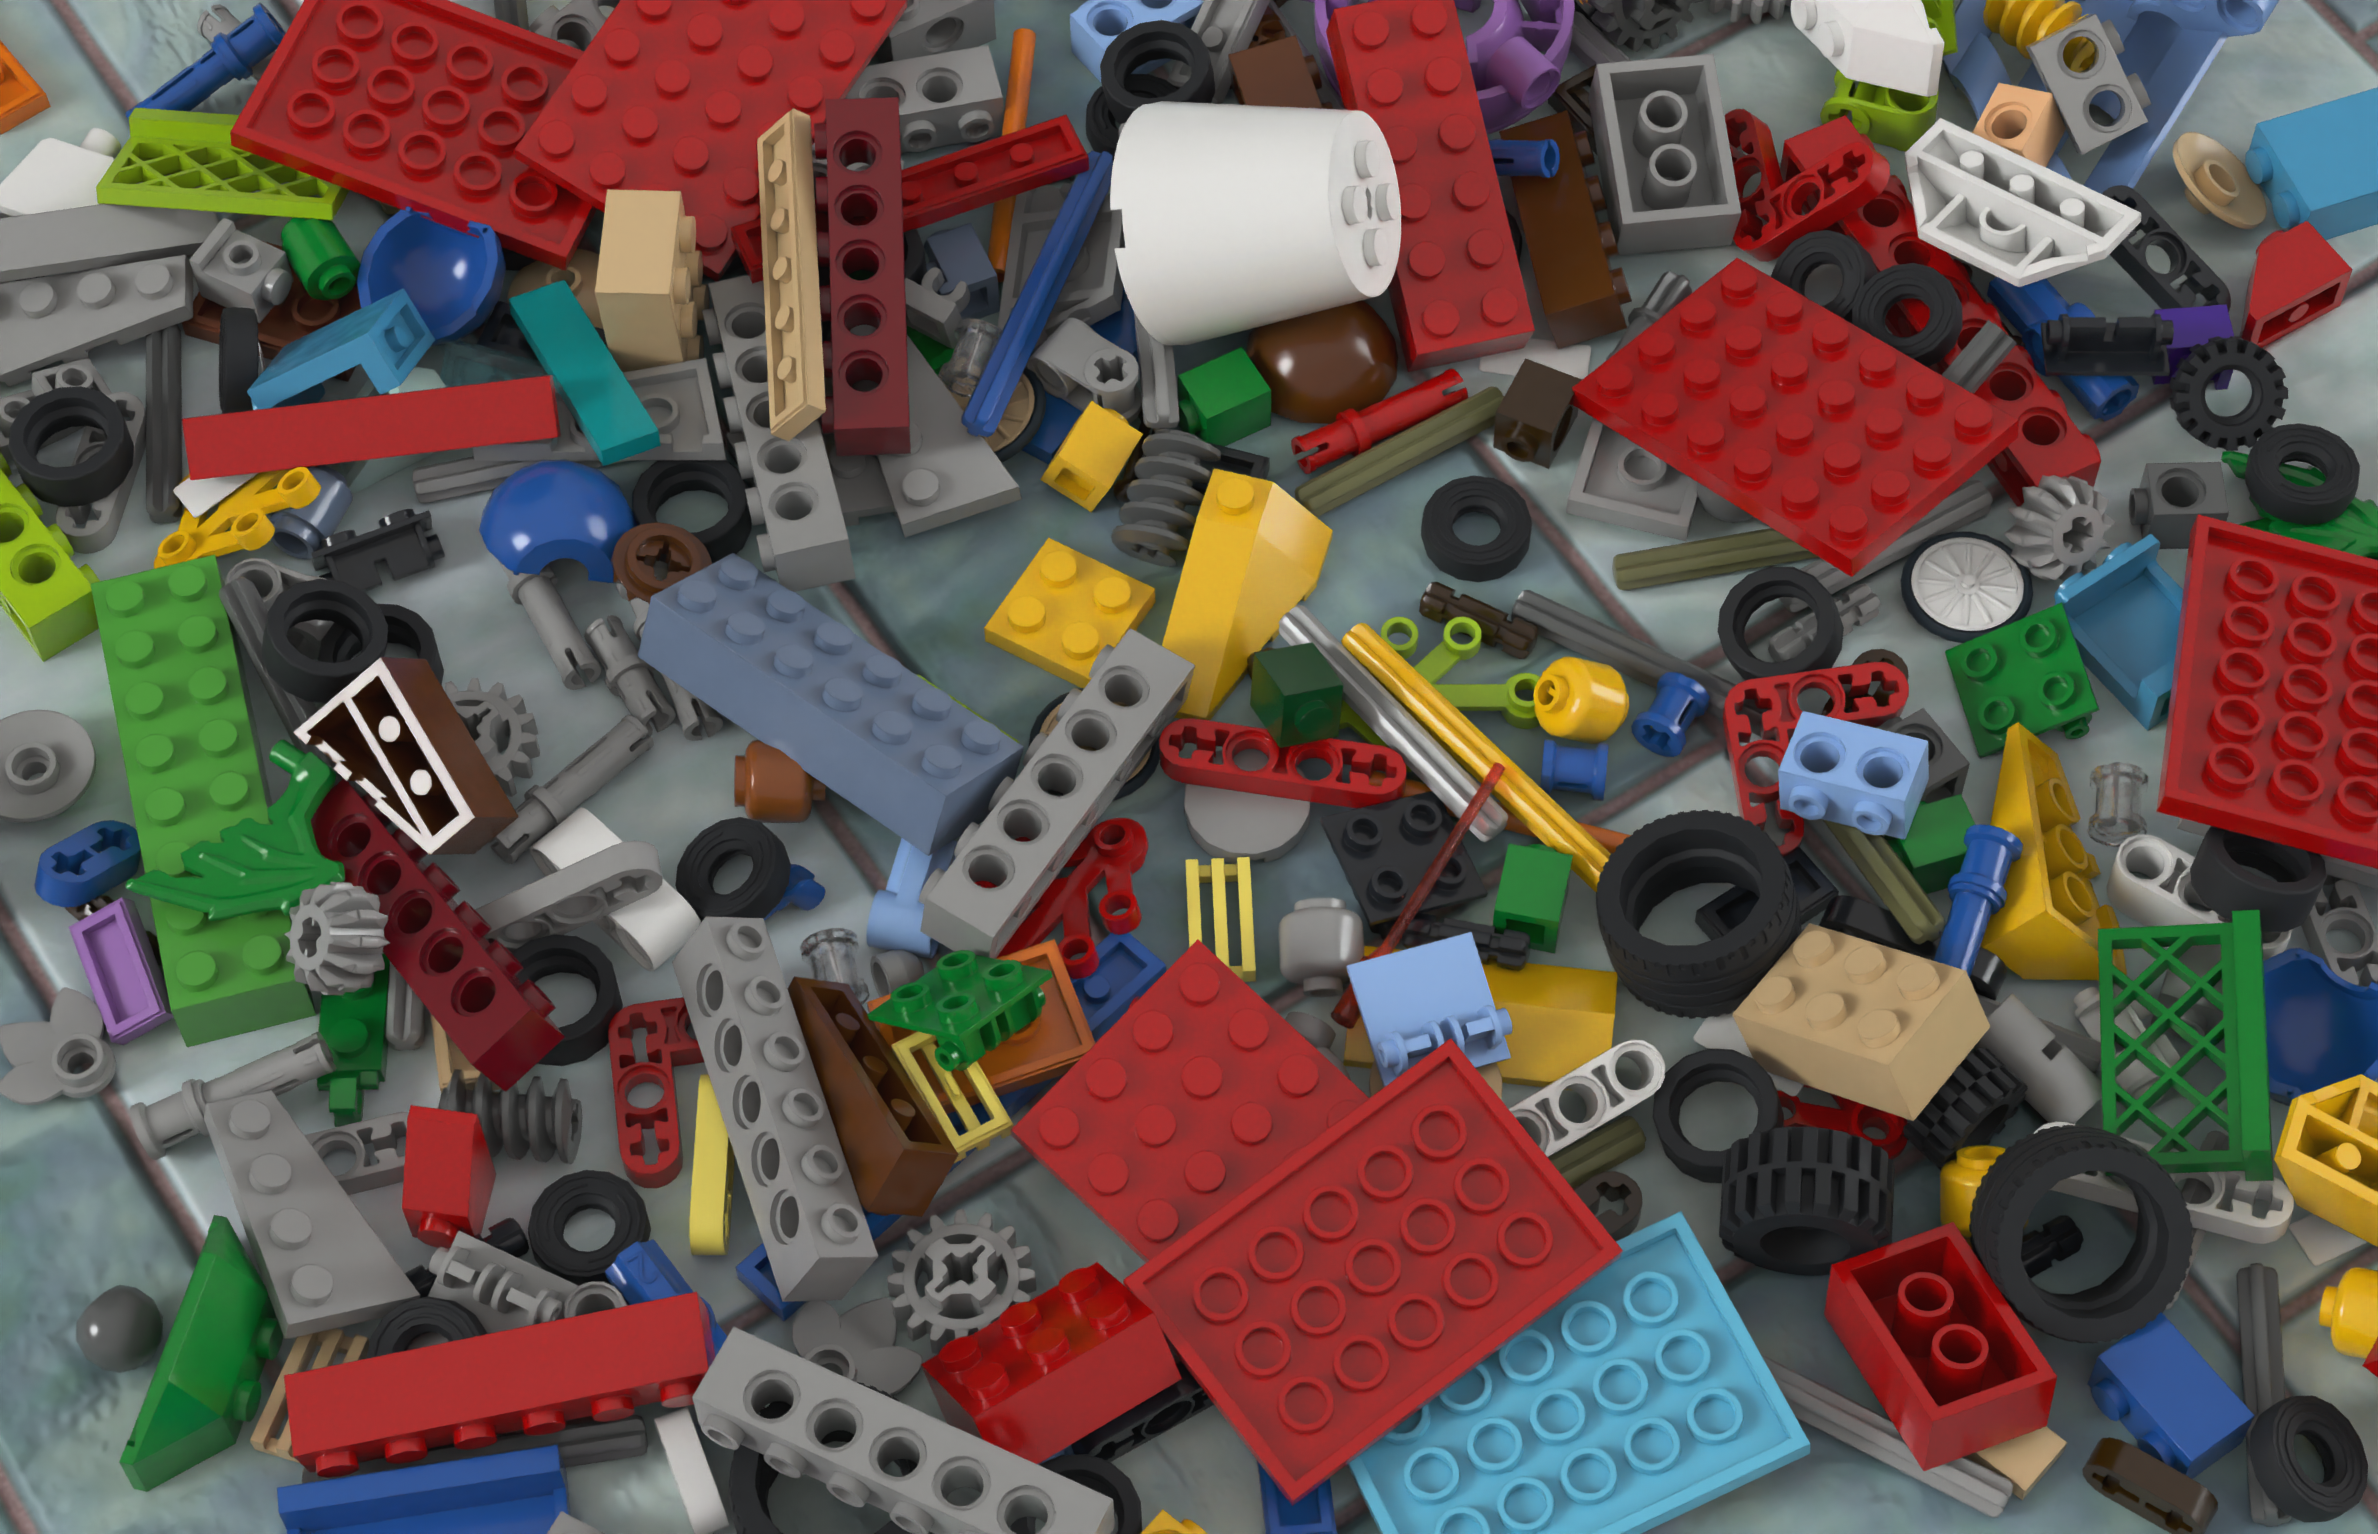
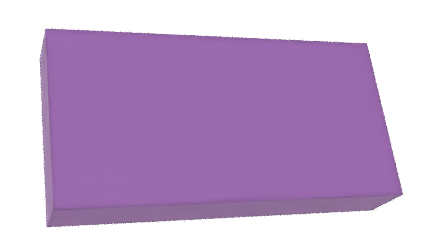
M122 897L69 926L112 1043L125 1045L174 1018L170 1008L165 981L133 900Z

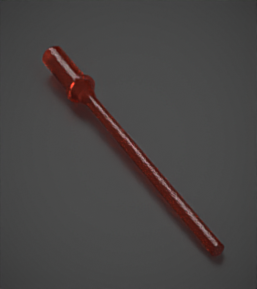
M1495 762L1383 943L1369 956H1363L1360 962L1393 953L1396 945L1504 773L1505 767L1502 764ZM1351 982L1331 1013V1017L1336 1023L1348 1029L1354 1028L1361 1016Z

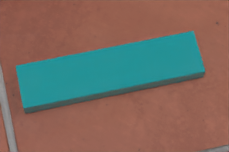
M565 280L508 298L510 313L546 373L553 375L555 388L603 466L661 446L658 428Z

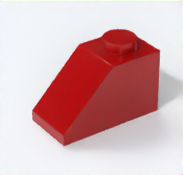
M2308 221L2286 232L2278 230L2271 233L2256 249V259L2248 281L2240 337L2255 343L2261 348L2339 307L2344 297L2353 269Z
M411 1105L407 1117L402 1210L412 1237L418 1238L423 1243L433 1247L451 1248L458 1231L472 1237L478 1233L481 1235L497 1174L477 1114Z

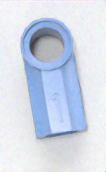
M901 838L886 890H878L872 902L866 934L869 947L889 951L905 950L919 957L934 958L939 942L920 931L924 904L919 902V896L931 874L937 868L946 871L956 859L954 850L957 841H951L928 856Z

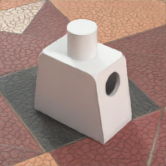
M99 128L91 129L80 146L54 138L41 140L0 184V218L101 204L97 202L96 186L120 152L121 145L119 141L109 132Z

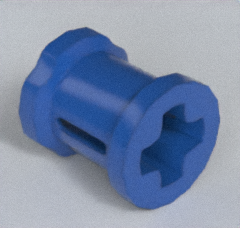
M1667 672L1662 674L1657 682V696L1648 711L1637 715L1631 725V729L1636 740L1646 749L1664 757H1675L1680 755L1687 743L1685 733L1693 719L1704 715L1709 707L1708 701L1710 696L1705 688L1694 679L1678 672Z
M1545 739L1540 787L1548 795L1552 790L1591 793L1593 800L1603 801L1609 744L1599 743L1596 749L1558 746L1555 740Z

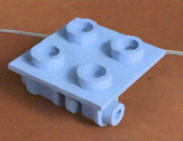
M1472 932L1346 966L1383 1087L1387 1086L1450 1038L1475 1068L1511 1058L1505 1035L1512 1033V1022L1505 1008L1498 1010L1495 1008Z

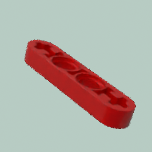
M1181 718L1171 722L1163 729L1159 738L1160 766L1164 773L1172 780L1185 784L1356 809L1401 799L1406 790V764L1402 756L1395 750L1381 745L1328 738L1280 748L1267 729L1195 718ZM1185 743L1196 744V750L1193 751L1191 758L1179 757V752L1183 750ZM1216 746H1222L1223 765L1214 764ZM1256 749L1263 752L1269 761L1259 770L1246 771L1235 765L1233 759L1240 751ZM1318 758L1327 762L1332 771L1323 779L1309 780L1303 778L1296 768L1303 760ZM1343 764L1351 765L1349 783L1342 782ZM1373 771L1385 772L1382 786L1369 784Z

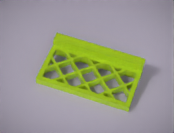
M135 108L128 117L130 138L96 186L97 202L101 204L322 220L334 219L350 190L231 146L230 131L239 115ZM318 194V195L321 196L322 198L309 197V196H313V195Z

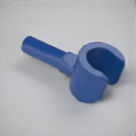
M791 864L789 884L780 903L764 918V921L777 911L780 912L789 903L805 911L814 909L823 900L825 888L813 880L815 875L800 865Z

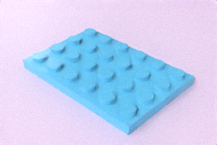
M1682 1211L1616 1241L1623 1250L1618 1260L1347 1464L1381 1534H1642L1810 1454L1808 1438Z

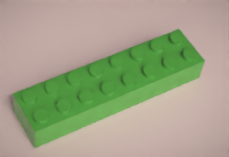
M215 555L91 584L145 874L152 870H159L174 878H201L184 870L180 853L193 847L200 841L222 843L219 831L230 826H236L245 818H252L260 824L271 825L268 820L267 808L273 804L237 631L219 598V590L225 585ZM150 898L170 1008L186 1047L316 1016L313 997L308 984L296 982L294 976L295 964L286 961V955L290 950V939L284 934L291 931L292 920L290 916H285L281 910H273L210 921L208 920L209 913Z

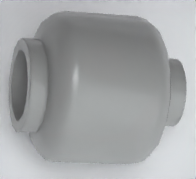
M1309 898L1296 902L1294 904V911L1286 914L1279 922L1280 971L1287 981L1303 985V994L1310 997H1332L1342 994L1343 984L1351 982L1346 966L1365 961L1364 927L1362 919L1358 914L1348 910L1346 902L1341 899Z

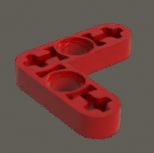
M1735 109L1724 115L1741 208V216L1733 240L1737 247L1761 262L1777 259L1793 241L1809 232L1823 231L1874 200L1882 193L1888 183L1890 164L1887 159L1863 142H1852L1783 184L1772 134L1768 125L1745 109ZM1741 145L1742 150L1746 152L1748 155L1738 150L1737 147ZM1761 172V181L1755 192L1743 198V190L1749 178ZM1820 189V198L1816 207L1811 212L1802 215L1801 208L1806 197L1813 191ZM1755 215H1758L1768 223L1763 225V221Z
M1870 662L1749 679L1736 684L1729 691L1723 708V725L1739 814L1744 820L1751 821L1755 826H1759L1764 831L1767 818L1765 804L1777 800L1775 806L1777 825L1781 829L1790 828L1791 831L1784 835L1782 845L1777 846L1782 856H1786L1800 847L1804 836V820L1794 812L1780 809V800H1778L1780 799L1779 781L1768 787H1760L1753 784L1746 776V764L1756 757H1768L1774 760L1780 767L1789 745V739L1792 738L1802 714L1797 698L1804 690L1810 688H1819L1831 696L1833 710L1826 715L1827 717L1869 727H1878L1889 719L1899 717L1909 696V684L1905 675L1896 666L1887 662ZM1873 681H1879L1883 691H1894L1893 694L1889 695L1887 705L1884 707H1878L1874 697H1862L1854 699L1851 713L1844 712L1845 692L1842 687L1843 684L1850 685L1849 697L1868 693L1870 684ZM1746 699H1754L1757 708H1768L1769 710L1763 712L1760 722L1762 740L1751 743L1752 732L1748 716L1736 714L1742 711L1743 703ZM1771 737H1775L1776 741L1767 740V739H1769V738H1771ZM1739 742L1748 744H1746L1745 746H1740ZM1750 802L1760 803V804H1758V805L1755 806V807H1752V806L1750 805Z
M683 997L638 1003L624 1007L614 1015L609 1023L608 1038L619 1150L627 1177L634 1184L643 1188H659L668 1185L677 1178L682 1169L683 1150L674 1067L705 1063L698 1041L687 1034V1028L691 1023V1019ZM646 1028L648 1035L645 1041L649 1062H636V1055L631 1041L634 1035L633 1030ZM654 1083L664 1090V1095L656 1105L645 1109L634 1107L627 1101L630 1091L639 1084ZM655 1128V1136L660 1150L658 1163L645 1165L643 1156L646 1150L642 1129Z

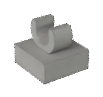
M936 267L931 268L924 275L921 285L906 278L907 326L954 349L966 332L960 312L967 307L970 301L967 283L960 281L952 293L943 296L938 295L937 291L945 280L941 270Z

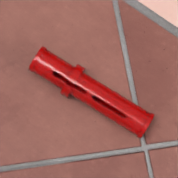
M1450 368L1436 377L1383 401L1372 404L1358 412L1353 408L1337 414L1335 422L1302 436L1294 437L1291 440L1294 455L1315 447L1318 448L1317 452L1297 460L1299 467L1305 474H1311L1316 469L1346 455L1352 454L1355 457L1371 449V444L1421 423L1467 399L1468 392L1466 387L1446 395L1442 394L1443 390L1464 382L1462 377L1455 369Z

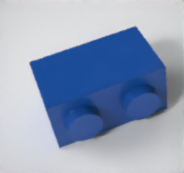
M2160 1312L2154 1321L2146 1324L2147 1326L2135 1330V1333L2125 1336L2097 1357L2087 1384L2091 1388L2092 1397L2098 1408L2109 1419L2113 1421L2120 1420L2137 1440L2138 1449L2193 1479L2243 1442L2255 1415L2167 1317Z

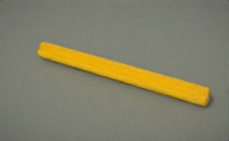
M1358 623L1348 631L1341 640L1342 645L1454 759L1546 846L1555 849L1558 853L1573 855L1571 869L1589 887L1597 892L1600 873L1603 872L1605 862H1608L1611 854L1368 624Z

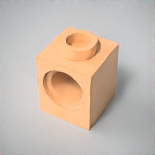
M1998 83L1972 133L2046 167L2066 127L2052 93Z

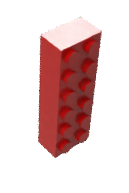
M1377 0L1334 9L1326 34L1344 109L1363 111L1377 123L1388 144L1397 175L1401 202V242L1396 270L1388 286V291L1408 372L1524 348L1535 332L1454 0Z

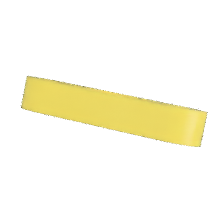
M708 1074L700 1075L698 1086L689 1216L690 1249L692 1255H727L730 1243L735 1155Z

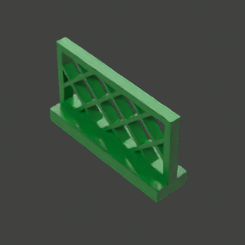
M2260 910L2232 911L2231 923L2098 929L2103 1130L2120 1136L2137 1119H2140L2162 1137L2147 1154L2162 1165L2168 1174L2245 1171L2246 1181H2274ZM2221 945V960L2202 978L2178 960L2192 946ZM2142 948L2156 960L2132 981L2113 965V950ZM2167 969L2191 987L2169 1009L2145 991ZM2221 979L2223 995L2213 988ZM2114 983L2123 990L2116 998H2114ZM2202 997L2221 1010L2224 1019L2204 1037L2180 1019ZM2134 1000L2158 1018L2136 1040L2115 1025V1018ZM2169 1028L2194 1046L2171 1068L2147 1050ZM2223 1038L2225 1040V1054L2215 1047ZM2116 1042L2125 1049L2117 1057ZM2204 1056L2226 1072V1079L2207 1097L2182 1078ZM2136 1059L2160 1077L2137 1100L2117 1084V1076ZM2171 1087L2196 1106L2173 1129L2148 1110ZM2226 1098L2228 1115L2217 1107ZM2117 1101L2127 1109L2119 1117ZM2208 1116L2228 1132L2229 1150L2199 1151L2186 1141L2184 1137ZM2173 1148H2175V1149L2178 1150L2179 1152H2170V1151H2171ZM2105 1172V1176H2114L2108 1172Z

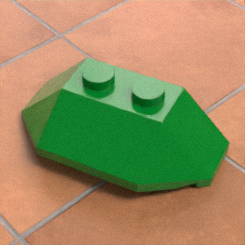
M213 1216L207 1238L133 1431L119 1461L132 1487L136 1490L148 1492L236 1444L243 1422H251L257 1413L262 1391L259 1379L266 1360H274L281 1348L283 1333L268 1291L227 1217Z

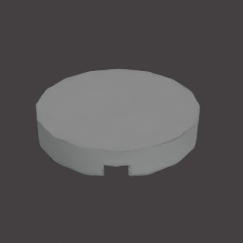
M1245 749L1235 755L1233 761L1240 769L1256 771L1263 768L1269 759L1259 750ZM1222 750L1216 751L1214 764L1223 765ZM1297 767V772L1305 778L1303 771ZM1186 784L1184 814L1192 839L1209 855L1216 858H1224V861L1230 864H1237V857H1250V860L1264 858L1265 863L1281 858L1299 844L1309 826L1310 802Z

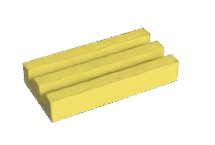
M1237 857V864H1224V858H1212L1211 865H1198V859L1185 860L1189 948L1197 939L1202 942L1199 883H1212L1215 954L1244 982L1256 981L1250 857ZM1225 882H1238L1242 966H1229Z
M916 1032L892 1044V1052L959 1155L954 1163L966 1158V1152L975 1147L980 1151L990 1146V1140L999 1135L1002 1139L1011 1135V1129L1014 1125L978 1062L975 1061L963 1072L991 1119L982 1125L952 1073L944 1070L936 1061L935 1050L937 1047L934 1044V1041L937 1040L936 1036ZM918 1049L921 1050L964 1125L966 1133L960 1136L957 1134L912 1052Z

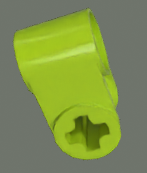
M1837 69L1834 76L1836 90L1833 98L1824 103L1820 113L1821 122L1825 124L1844 115L1848 116L1849 111H1852L1853 118L1850 122L1859 134L1867 135L1873 143L1906 152L1935 124L1939 91L1937 95L1925 97L1861 81L1858 87L1855 88L1854 80L1846 78Z

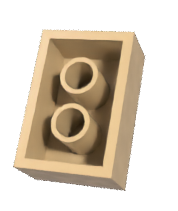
M607 189L595 295L608 350L622 372L704 358L703 336L696 334L698 320H704L702 310L709 309V288L707 284H702V252L695 251V217L685 216L681 191Z
M1811 923L1807 925L1732 1014L1753 1059L1766 1072L1911 1121L1917 1118L1990 1028V1024L1966 970Z

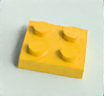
M1048 537L984 627L985 641L1080 688H1085L1092 679L1089 677V673L1100 651L1107 644L1115 648L1130 628L1135 631L1156 602L1155 588Z

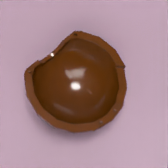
M1363 300L1252 329L1248 337L1246 354L1271 389V412L1299 423L1331 424L1336 421L1337 414L1350 408L1358 412L1372 404L1383 401L1397 379L1398 352L1395 339L1385 321Z

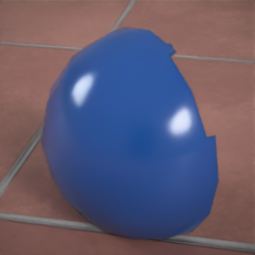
M406 207V210L401 209L378 228L363 252L357 277L361 308L368 306L404 288L435 338L430 347L457 343L481 328L500 299L506 271L500 239L490 225L469 221L468 227L470 230L466 232L479 236V238L421 217L423 215L433 219L429 213L415 212L411 207Z
M561 459L542 460L525 466L496 487L482 512L479 531L487 550L506 568L513 571L514 575H519V573L540 575L541 570L548 563L557 559L569 558L581 562L587 568L589 581L614 583V567L611 561L614 548L622 535L636 527L637 523L618 484L598 469Z
M2291 948L2264 960L2270 1098L2290 1106L2292 1099L2300 1095L2313 1092L2359 1074L2378 1083V984L2371 982L2367 987L2352 984L2331 971L2323 958L2301 948Z

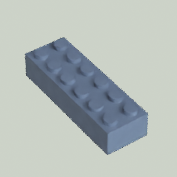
M735 553L651 596L638 652L640 659L763 743L781 750L796 761L805 772L926 855H931L961 836L972 822L977 824L983 822L991 812L988 809L989 803L1000 783L1007 776L1015 779L1024 749L1022 745L1002 733L992 723L984 721L951 699L946 692L935 688L902 666L898 660L884 654L854 634L850 628L836 622L806 602L802 596L788 590L757 569L754 564L742 559Z

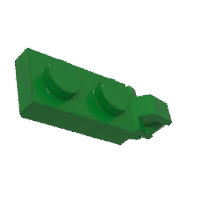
M382 954L385 968L374 972V981L371 987L361 988L355 992H344V995L322 994L318 1032L323 1036L332 1053L336 1071L317 1078V1087L319 1091H329V1112H333L335 1127L362 1121L365 1090H379L380 1082H385L388 1053L386 1020L390 960L385 954Z

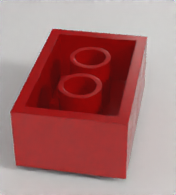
M1954 1222L1831 1265L1824 1316L1923 1471L2047 1426L2057 1375Z
M1098 1262L1087 1268H1079L1069 1272L1061 1278L1055 1287L1029 1302L1017 1303L1007 1308L998 1320L970 1336L959 1337L950 1341L940 1350L939 1354L921 1364L947 1424L1035 1464L1048 1459L1182 1379L1155 1313Z

